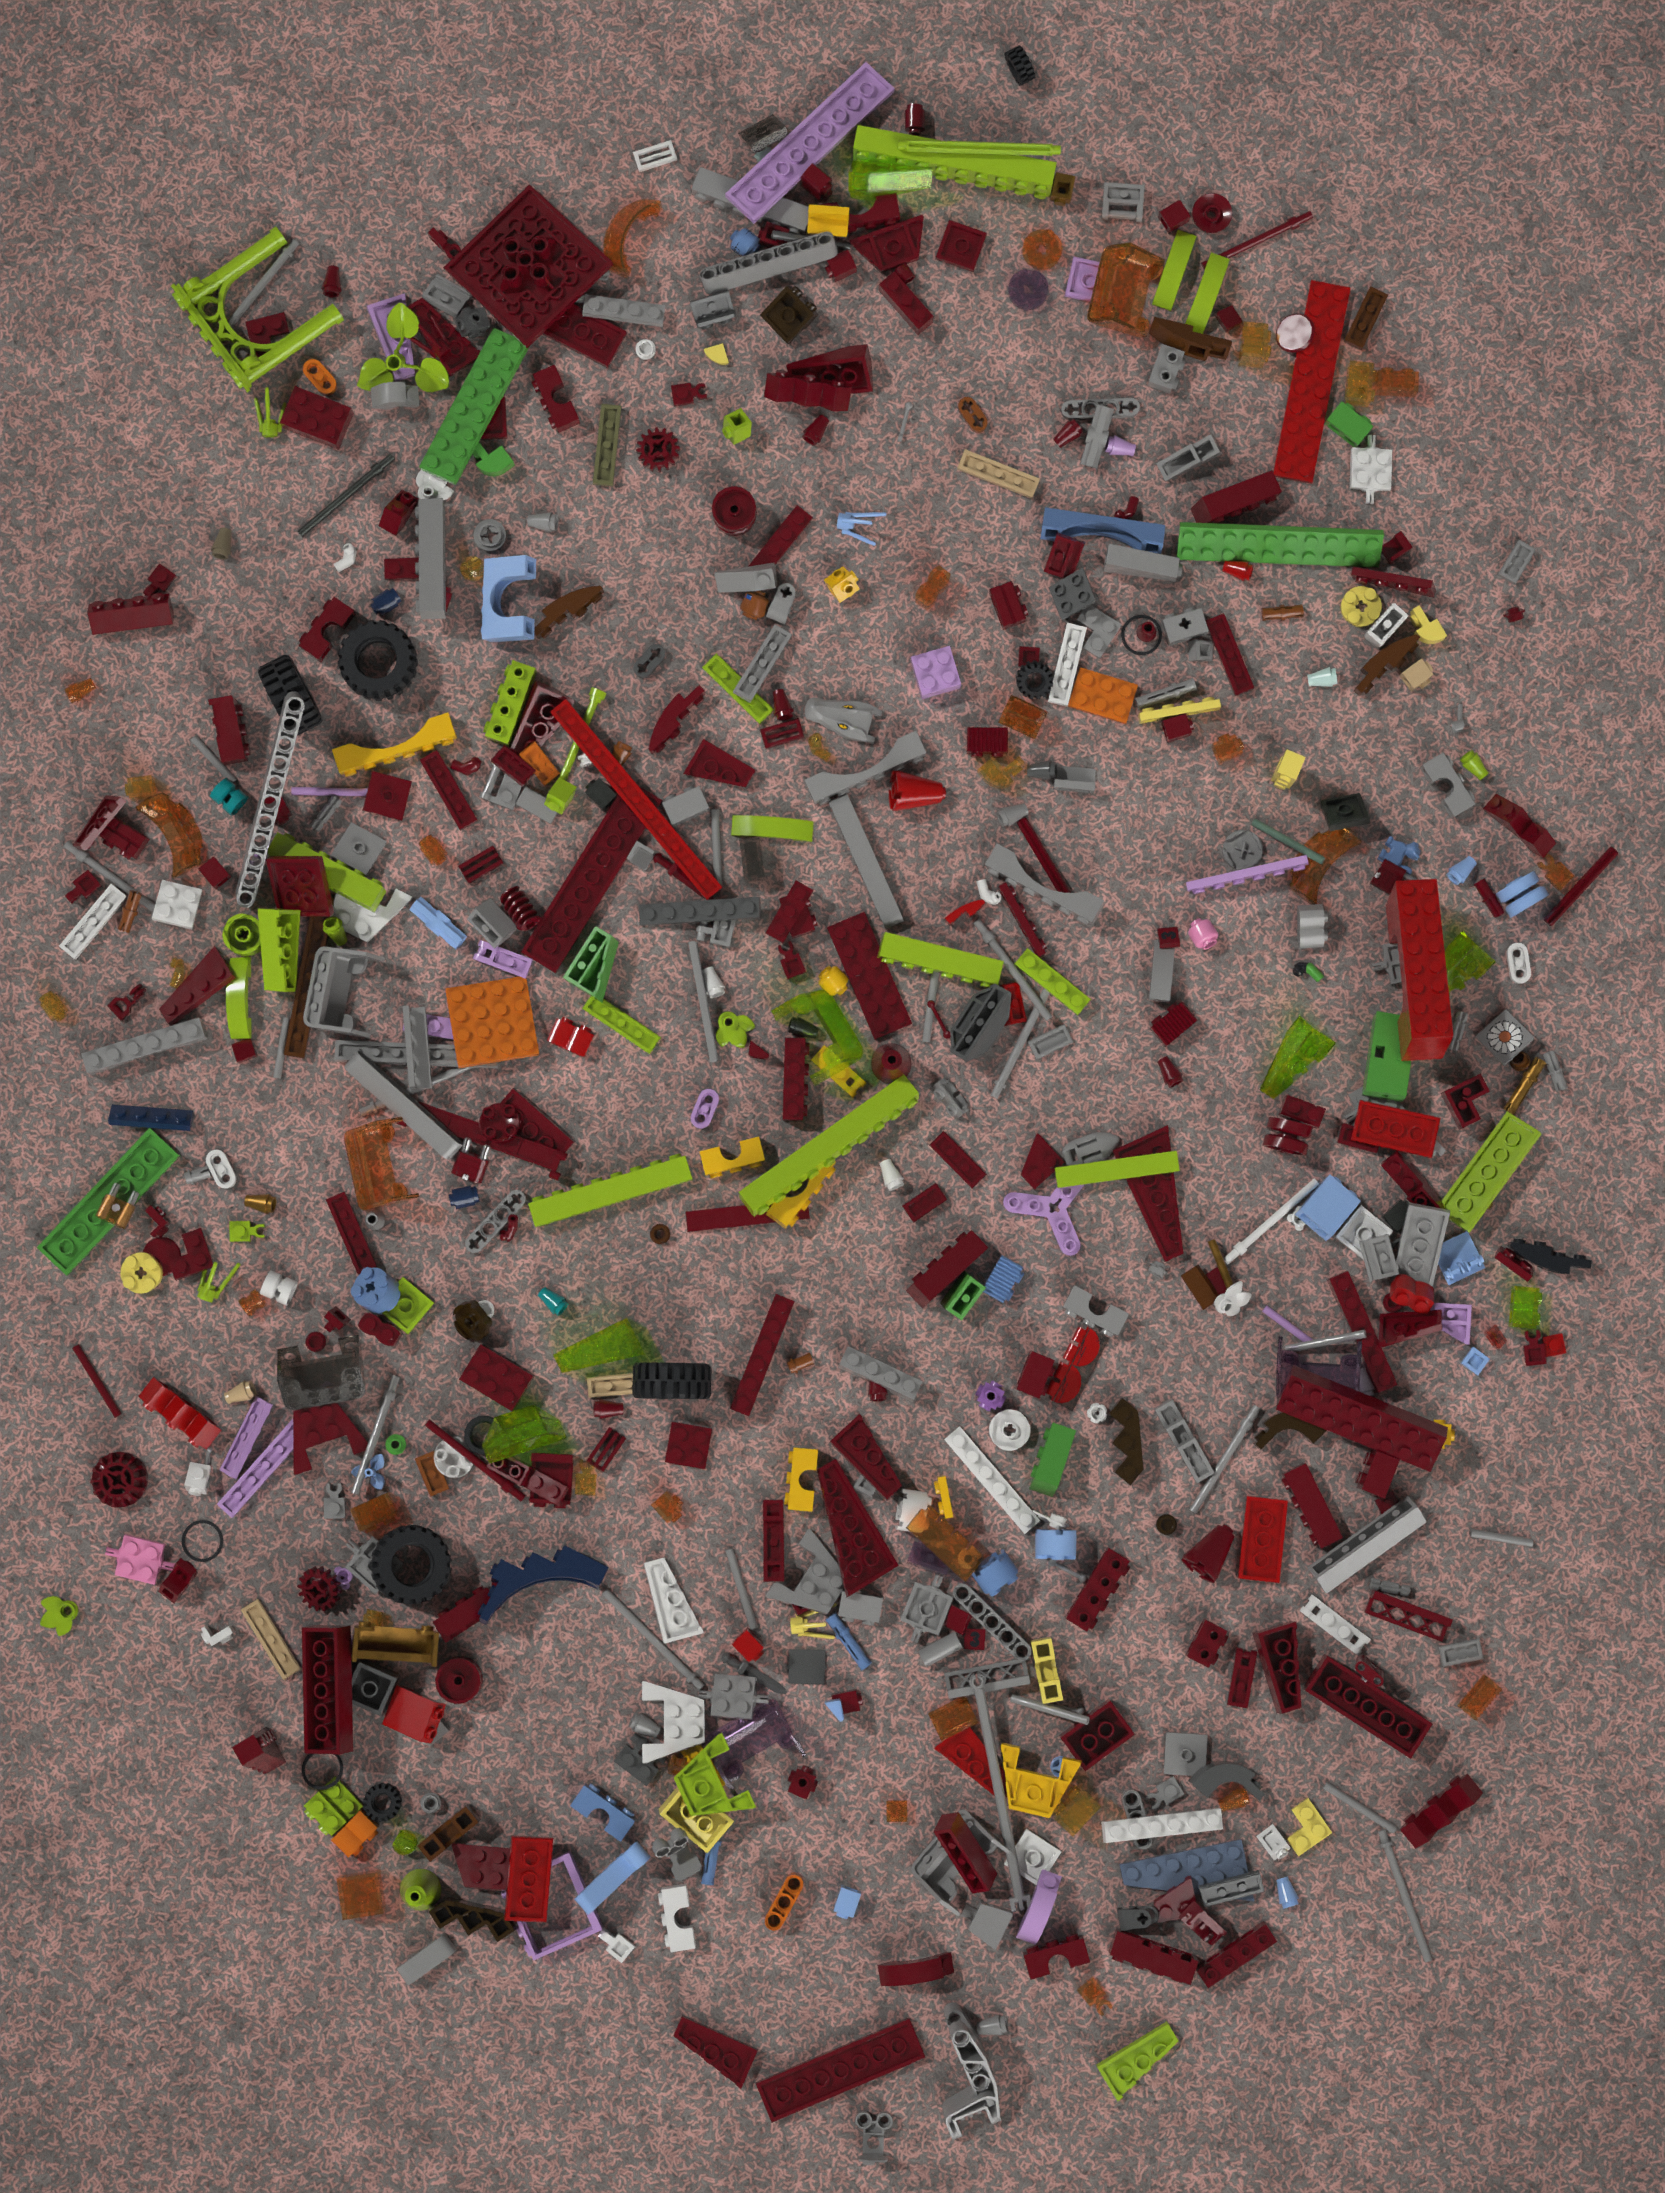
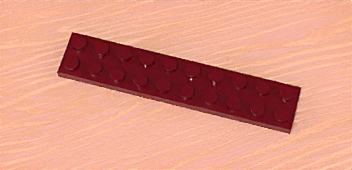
M640 787L658 809L663 800ZM619 795L521 953L555 974L623 867L636 841H639L646 829Z

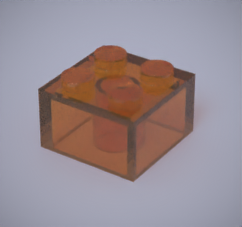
M381 1869L340 1875L337 1878L342 1920L379 1915L386 1912Z

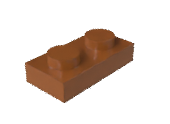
M434 1451L415 1458L430 1497L450 1489L446 1477L435 1466Z

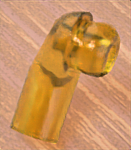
M813 733L808 741L810 751L813 755L827 762L832 753L822 748V736L819 733Z
M174 957L171 960L170 966L175 968L169 985L177 989L184 976L185 962Z

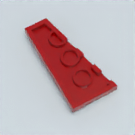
M965 1722L937 1744L934 1749L994 1795L985 1745L968 1723ZM999 1765L1006 1798L1007 1790L1005 1771Z

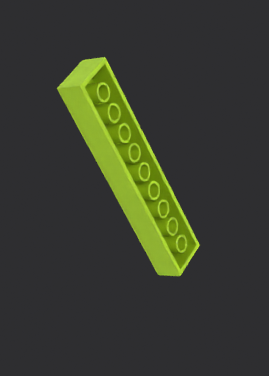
M857 125L853 146V161H856L858 165L867 166L868 164H874L877 168L883 170L890 167L895 168L900 173L911 171L916 172L915 174L920 177L932 175L942 181H946L947 178L954 179L958 184L970 182L975 183V186L979 188L991 186L1000 192L1012 190L1017 195L1034 194V197L1038 199H1046V197L1051 195L1057 162L1009 154L906 152V150H898V141H906L907 139H936Z

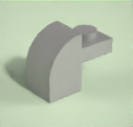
M405 382L379 384L371 388L372 408L391 410L397 406L418 407V386L405 385Z

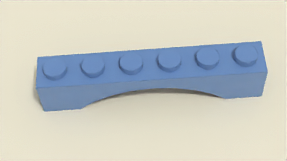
M1045 507L1040 539L1054 541L1057 533L1069 537L1098 535L1114 538L1134 549L1161 554L1165 525Z

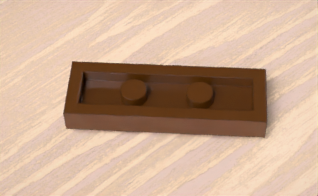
M1370 286L1344 339L1345 343L1360 350L1363 349L1388 294Z

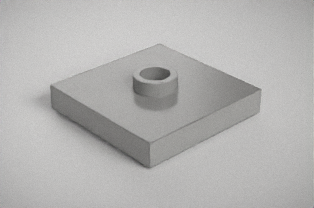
M351 822L332 852L331 858L344 862L353 870L357 869L363 872L365 877H367L386 846L387 841Z
M1166 1732L1163 1774L1193 1776L1200 1768L1205 1766L1208 1735Z

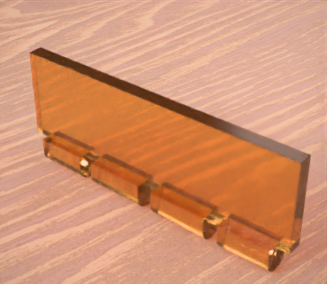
M930 1505L927 1506L926 1510L920 1509L906 1528L957 1576L966 1582L981 1563L978 1560L981 1558L982 1553L972 1544L967 1547L969 1541L958 1531H955L951 1536L950 1534H952L955 1528L943 1517L936 1522L940 1514Z

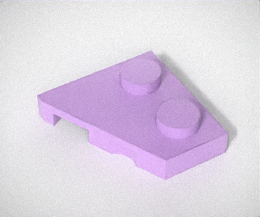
M1434 1303L1430 1310H1442V1331L1462 1343L1470 1345L1472 1305Z

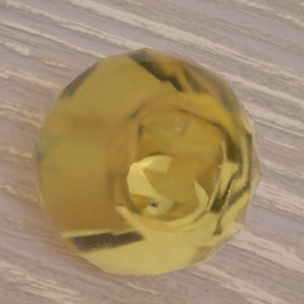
M476 556L466 557L460 565L461 575L468 581H478L484 575V562Z

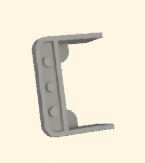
M332 947L319 948L315 954L303 1016L304 1023L308 1027L370 1038L371 1034L355 1030V1018L344 1012L352 974H362L367 967L368 960L385 962V958L363 951Z
M958 1811L985 1854L993 1852L997 1847L1009 1856L1012 1854L997 1836L968 1811ZM935 1837L914 1861L911 1872L940 1904L959 1916L961 1913L951 1904L958 1889L953 1879L959 1872L937 1837Z

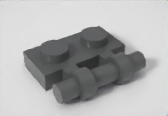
M634 1733L630 1740L636 1746L632 1749L626 1744L614 1762L647 1786L659 1771V1768L653 1765V1763L658 1760L664 1764L668 1758L663 1757L643 1764L642 1755L638 1752L641 1750L642 1744L649 1743L645 1737L642 1736L641 1738Z

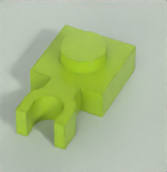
M229 1221L230 1242H251V1235L265 1238V1235L257 1233V1229L265 1227V1224H257L251 1227V1221Z

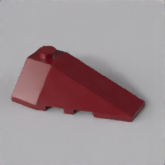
M868 344L847 346L786 365L788 374L800 376L813 375L818 379L830 381L833 379L842 380L845 385L852 387L851 394L873 392L872 361Z
M535 680L509 749L521 758L519 753L534 741L541 747L560 726L550 711L565 699L573 707L575 700L554 687Z

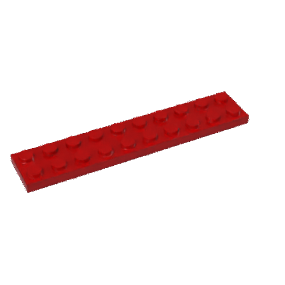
M1315 280L1310 281L1304 315L1313 322L1315 332L1309 346L1300 352H1296L1273 473L1275 477L1313 483L1350 287Z

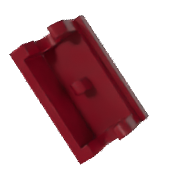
M1195 1901L1179 1916L1204 1942L1210 1939L1208 1942L1210 1945H1214L1223 1935L1227 1934L1223 1927Z

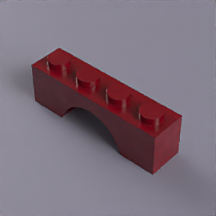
M897 193L876 196L875 203L869 211L859 215L849 214L848 233L857 231V228L865 227V230H872L877 225L888 227L900 222ZM837 202L819 204L824 206L840 207Z

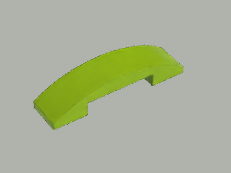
M1177 230L1152 305L1171 311L1197 236Z
M1212 252L1210 253L1204 274L1185 324L1193 325V332L1203 334L1230 261V259Z
M733 815L731 836H752L812 842L814 821L771 816Z
M251 957L230 958L229 967L236 977L226 985V1013L231 1039H252L251 1018H248V978H251Z

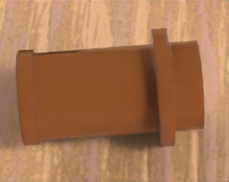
M807 1353L794 1360L791 1358L787 1365L791 1374L794 1372L797 1374L799 1370L814 1365L811 1354Z

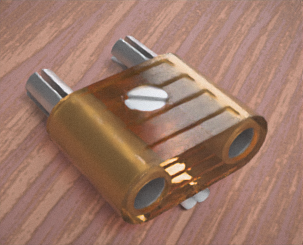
M114 1183L109 1194L105 1195L95 1216L125 1229L136 1208L134 1204L139 1193L133 1191L128 1202L116 1198L121 1185Z

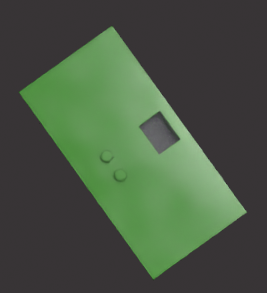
M1377 1011L1373 1016L1362 1089L1363 1096L1403 1102L1407 1096L1411 1061H1401L1397 1024L1400 1015Z

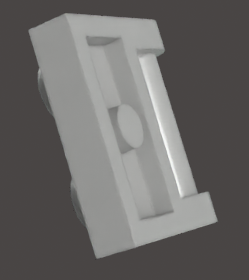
M1104 182L1101 220H1108V218L1128 219L1142 223L1145 185ZM1109 205L1137 207L1136 212L1109 210Z
M492 763V770L484 791L480 793L479 798L514 810L522 786L505 773L496 797L492 796L491 792L500 772V769Z

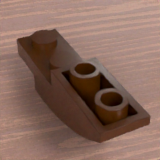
M1154 317L1149 330V334L1162 344L1184 351V355L1206 361L1208 356L1226 360L1232 345L1231 340L1193 332V325Z
M599 585L578 589L550 603L541 610L545 618L534 627L535 637L537 639L541 637L546 638L552 632L551 628L556 623L560 625L567 619L566 615L568 613L573 618L577 616L579 618L588 611L587 607L592 602L596 604L603 598V588Z
M1413 635L1398 640L1373 656L1360 670L1366 676L1354 689V692L1358 696L1363 692L1367 694L1374 686L1371 682L1375 677L1380 679L1387 671L1384 668L1385 666L1391 671L1395 667L1399 669L1406 661L1404 656L1409 651L1412 654L1419 646L1417 641L1420 636Z

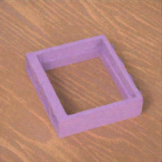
M571 1851L552 1858L551 1866L564 1861L577 1894L582 1892L586 1885ZM501 1891L503 1899L506 1898L507 1891ZM595 1909L587 1915L591 1926L540 1949L537 1948L527 1922L517 1921L516 1930L520 1938L524 1937L526 1945H524L525 1951L529 1957L532 1956L534 1961L601 1931L603 1925Z

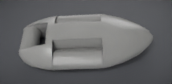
M1095 1132L1072 1140L1062 1150L1066 1165L1070 1166L1104 1160L1117 1148L1120 1138L1112 1133ZM1070 1150H1075L1078 1158L1077 1161L1073 1160Z

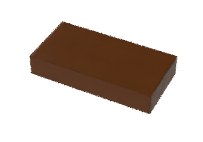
M1199 1264L1181 1275L1203 1310L1214 1304L1219 1294Z

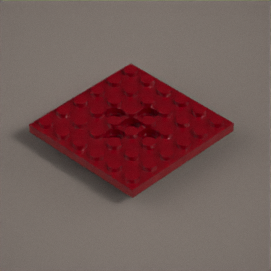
M529 184L443 268L519 342L528 348L613 266V262ZM539 274H542V275H543L542 277L537 278V275H539ZM511 275H515L514 278H511V279L508 278V277L511 276Z

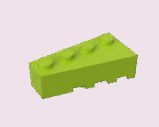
M258 908L264 990L296 992L300 910Z

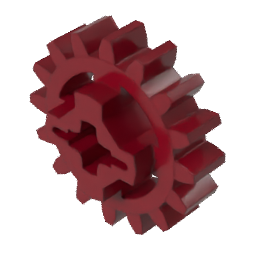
M655 427V432L653 433L648 429L647 436L641 435L643 441H637V445L641 448L636 449L637 454H642L638 457V460L644 461V468L650 465V471L652 472L655 468H658V471L661 472L662 467H665L668 471L669 464L675 466L674 458L679 459V454L676 453L680 451V446L676 445L678 439H672L674 436L673 432L666 434V428L659 432L658 427ZM669 444H671L672 447L671 454H669V452L666 449L669 446ZM646 445L650 449L647 456L645 454ZM655 447H657V448H660V447H661V448H662V452L657 451V452L655 453V449H654V448H655Z
M314 1566L305 1571L304 1575L299 1578L302 1583L297 1585L299 1589H302L298 1593L299 1596H304L302 1602H308L309 1609L315 1606V1611L317 1612L320 1609L326 1611L335 1606L336 1602L340 1600L338 1595L342 1593V1590L337 1588L341 1582L335 1581L337 1575L331 1576V1570L324 1571V1566L318 1569Z

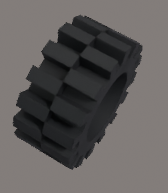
M1018 45L1004 53L1007 66H1009V70L1019 86L1036 78L1032 63L1022 46Z
M1033 660L1031 663L1029 661L1026 662V665H1022L1021 669L1017 671L1016 682L1020 693H1023V696H1028L1029 699H1040L1041 696L1044 698L1047 696L1046 693H1050L1051 687H1053L1051 670L1041 661ZM1031 673H1039L1042 676V683L1038 687L1028 685L1027 678Z
M389 1783L375 1784L366 1792L363 1799V1808L366 1810V1814L371 1816L372 1820H378V1822L389 1821L401 1809L402 1798L400 1797V1792ZM380 1794H385L390 1798L391 1803L386 1810H380L375 1805V1798Z

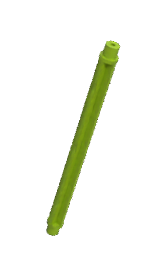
M907 139L906 141H898V150H906V152L1052 156L1061 154V145H1053L1051 143Z

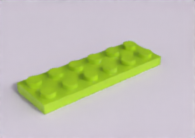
M1507 1111L1442 1199L1441 1203L1445 1209L1450 1210L1449 1220L1470 1233L1539 1139L1541 1132Z

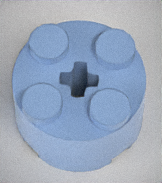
M1036 1529L1035 1559L1075 1560L1076 1530Z

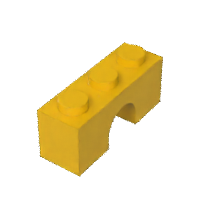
M760 1137L739 1141L741 1153L734 1160L725 1159L721 1154L719 1146L699 1151L705 1175H710L712 1179L722 1176L724 1171L730 1170V1174L742 1171L744 1166L750 1165V1169L762 1166L761 1162L765 1161Z
M793 1447V1451H789L788 1463L792 1464L791 1472H787L786 1484H790V1490L785 1492L784 1505H788V1510L813 1511L814 1490L804 1489L799 1483V1477L805 1470L817 1469L818 1449Z

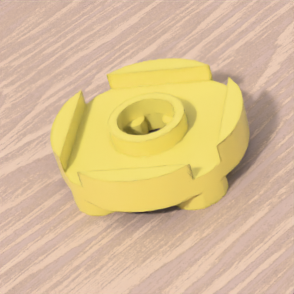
M1365 586L1354 587L1342 599L1340 606L1341 614L1353 626L1367 627L1378 619L1382 610L1381 599L1373 588ZM1360 601L1367 606L1364 608V612L1356 609Z
M140 1252L126 1257L120 1274L125 1288L134 1293L142 1294L152 1291L160 1284L163 1269L152 1254ZM140 1267H143V1271L147 1273L142 1279L137 1275Z

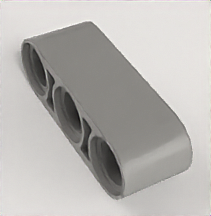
M1133 1788L1125 1789L1122 1792L1121 1800L1126 1818H1131L1135 1813L1145 1817V1810L1138 1791ZM1127 1794H1136V1801L1134 1803H1127L1125 1800ZM1148 1838L1144 1844L1138 1843L1137 1840H1133V1842L1139 1849H1147L1152 1844V1838Z
M444 1933L440 1938L432 1941L422 1951L414 1954L408 1961L399 1965L396 1969L409 1986L451 1956L457 1949L446 1933Z

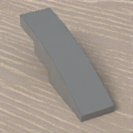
M1169 1399L1155 1407L1154 1411L1196 1483L1214 1474L1211 1465L1174 1401Z

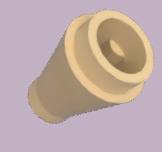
M243 1381L230 1391L224 1393L228 1404L252 1400L257 1395L252 1381Z

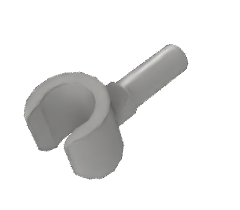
M1458 704L1457 721L1451 722L1453 733L1461 732L1464 728L1462 717L1463 704Z

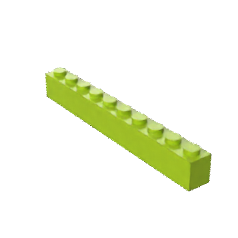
M903 1074L740 1190L739 1198L753 1216L764 1214L771 1204L782 1201L786 1197L785 1194L789 1191L799 1189L803 1181L808 1178L813 1179L818 1175L820 1169L831 1166L840 1155L848 1154L855 1144L865 1142L869 1134L874 1131H880L890 1119L892 1121L897 1119L904 1109L914 1107L918 1103L919 1092Z

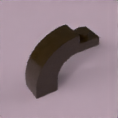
M1280 1412L1262 1422L1267 1430L1264 1431L1262 1429L1254 1437L1256 1441L1253 1444L1261 1450L1277 1433L1286 1429L1300 1432L1311 1444H1314L1327 1430Z

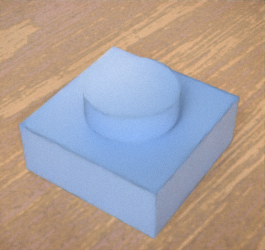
M1471 1347L1460 1364L1475 1375H1479L1490 1358L1475 1347Z

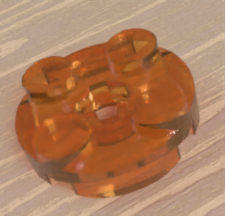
M1039 229L1031 232L1024 239L1022 255L1025 262L1037 270L1053 268L1059 262L1062 255L1063 247L1061 240L1050 229ZM1039 245L1048 248L1045 255L1037 252Z

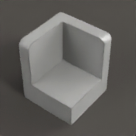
M636 841L627 860L646 871L656 853L651 848Z

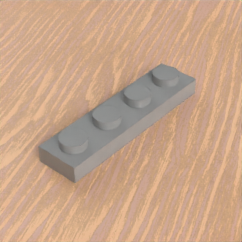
M585 294L582 314L586 317L663 327L665 305Z
M777 625L773 626L733 690L734 694L751 703L791 639L792 634Z

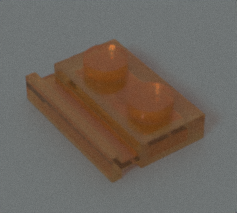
M966 1696L959 1697L928 1713L941 1741L979 1723Z

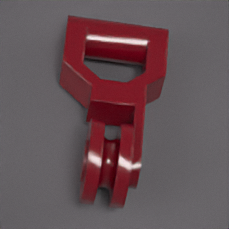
M138 984L130 991L129 995L133 996V1001L128 996L124 998L115 997L107 1005L120 1021L131 1013V1007L145 995L146 989L142 988V984ZM120 1000L126 1004L124 1012L117 1005Z

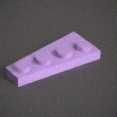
M405 293L367 305L368 313L386 358L394 354V350L401 337H390L386 328L387 318L395 305L400 302L406 305ZM404 337L399 353L405 357L406 364L414 365L411 341ZM403 367L396 371L391 370L395 382L415 376V370L412 368Z

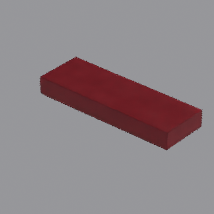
M944 1131L929 1145L971 1189L987 1175Z

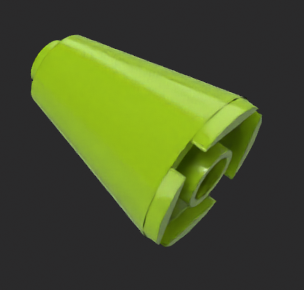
M415 1869L403 1878L400 1885V1895L403 1902L409 1908L418 1911L427 1910L433 1907L439 1900L441 1884L437 1876L431 1871Z

